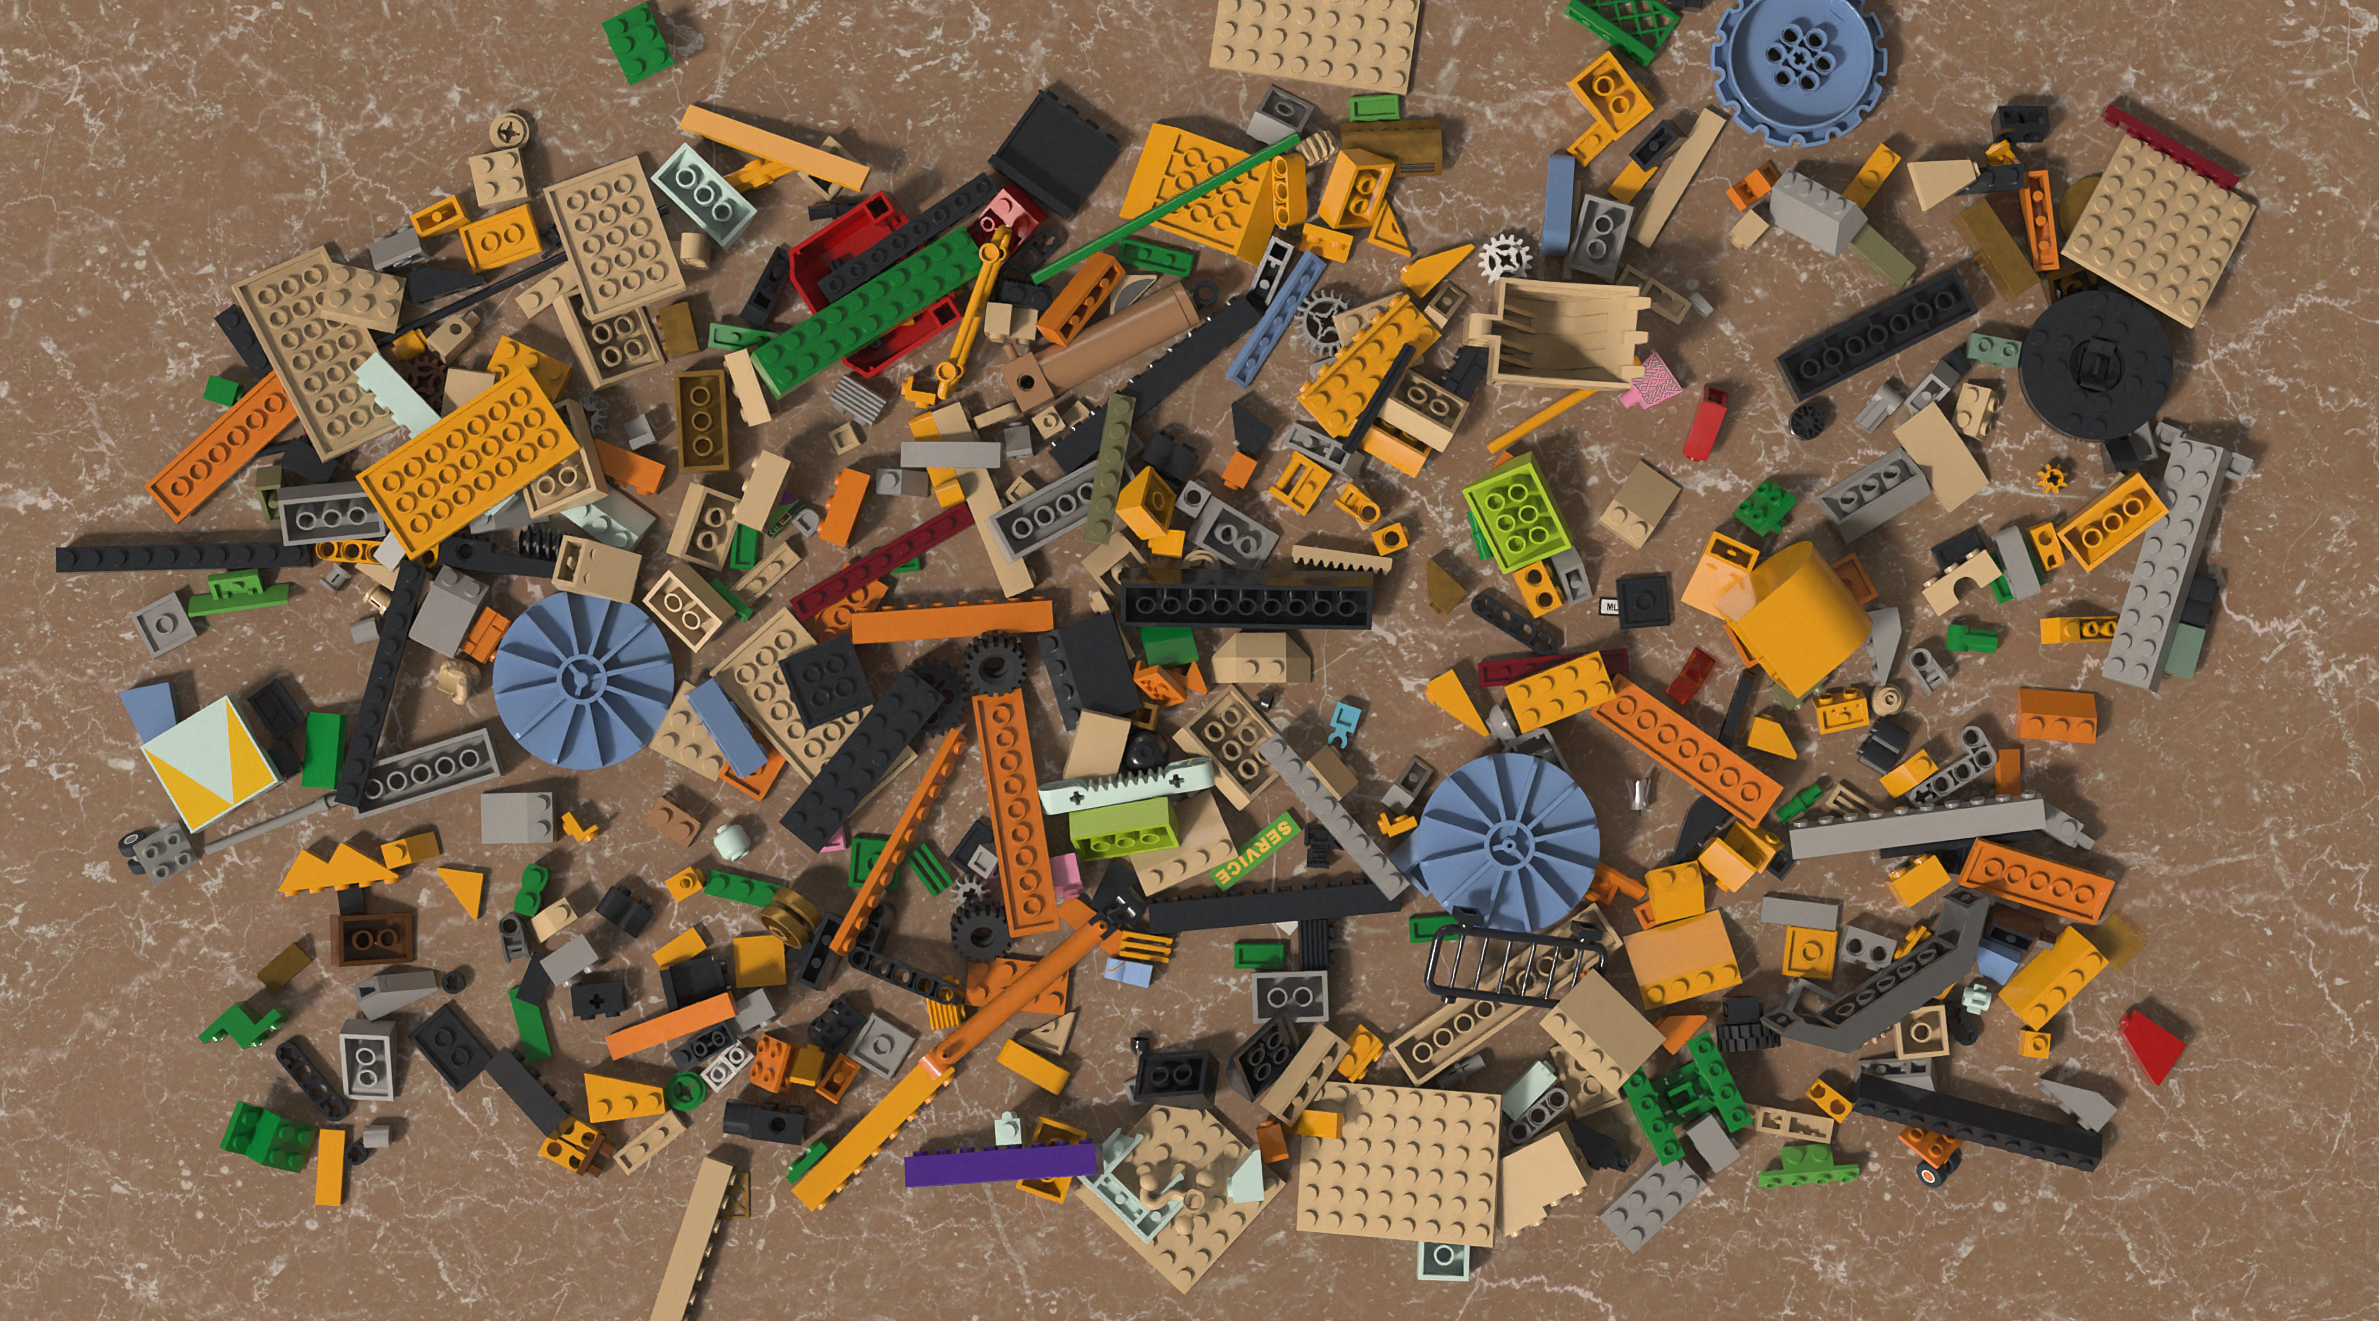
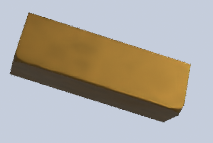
M293 942L255 975L273 993H276L313 960L297 942Z

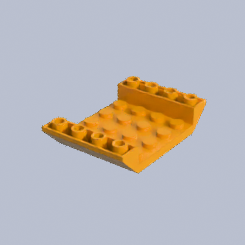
M1153 123L1119 217L1130 221L1251 156V154L1176 127ZM1264 162L1149 225L1236 256L1237 260L1259 267L1276 223L1273 210L1272 162Z

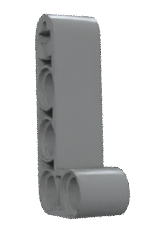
M1965 726L1959 730L1957 740L1965 753L1963 757L1907 791L1906 800L1911 807L1919 808L1921 804L1934 803L1995 765L1997 761L1996 753L1979 727ZM1968 730H1972L1976 735V740L1972 744L1967 743L1965 740V734ZM1982 751L1986 752L1989 756V761L1984 766L1978 762V755ZM1961 764L1967 767V775L1964 778L1958 777L1956 773L1957 767ZM1939 777L1946 781V787L1943 791H1938L1935 787V781ZM1929 790L1932 793L1924 795L1921 798L1922 803L1914 800L1917 796L1916 791L1923 793Z

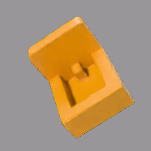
M2006 139L2000 143L1993 144L1985 152L1986 162L1989 167L2020 163L2011 152L2009 142Z
M909 375L908 380H903L901 395H905L907 402H913L916 408L929 409L930 405L936 406V394L913 391L915 383L913 375Z
M573 811L561 817L564 821L561 825L569 836L573 835L578 842L585 840L588 843L599 836L597 831L602 828L600 824H595L588 830H585Z

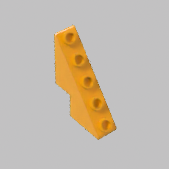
M341 842L330 861L309 849H302L278 891L284 892L286 897L300 895V890L309 889L311 894L325 892L324 887L334 886V890L350 889L349 884L359 883V887L375 886V880L383 879L384 884L400 883L399 878L403 875L394 869L387 870L385 864L347 842Z

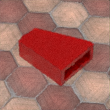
M1704 385L1683 445V454L1688 459L1695 462H1700V460L1707 461L1727 410V392Z
M2131 1010L2129 1013L2125 1012L2119 1020L2118 1024L2121 1026L2117 1031L2148 1081L2153 1085L2160 1086L2186 1047V1044L2138 1011Z

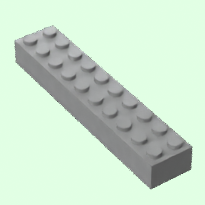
M2176 436L2158 493V497L2169 512L2147 528L2101 676L2118 683L2154 693L2158 692L2232 455L2226 449Z

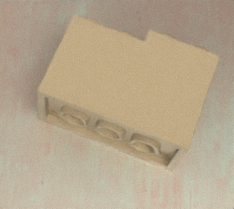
M1566 1121L1500 1153L1496 1225L1502 1237L1511 1235L1513 1238L1525 1231L1524 1228L1530 1224H1533L1535 1227L1544 1223L1547 1220L1546 1217L1551 1215L1550 1211L1552 1208L1563 1202L1564 1197L1570 1193L1573 1196L1585 1191L1587 1189L1586 1186L1590 1184L1589 1181L1594 1174L1580 1147H1577L1574 1141L1575 1138Z

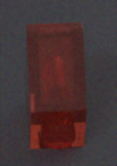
M1695 647L1673 677L1665 693L1683 706H1686L1699 691L1716 661Z

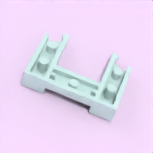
M1117 1128L1103 1143L1104 1175L1076 1177L1115 1212L1144 1243L1148 1244L1184 1205L1182 1201L1172 1199L1160 1209H1148L1111 1173L1144 1138L1136 1133L1135 1139L1121 1135V1128ZM1179 1172L1153 1200L1158 1199L1164 1192L1170 1189L1182 1190L1179 1181L1184 1180L1183 1174Z

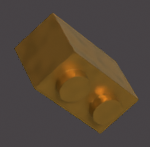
M682 302L658 308L660 315L656 316L659 330L664 331L665 339L661 340L664 353L669 354L672 359L701 353L690 303Z

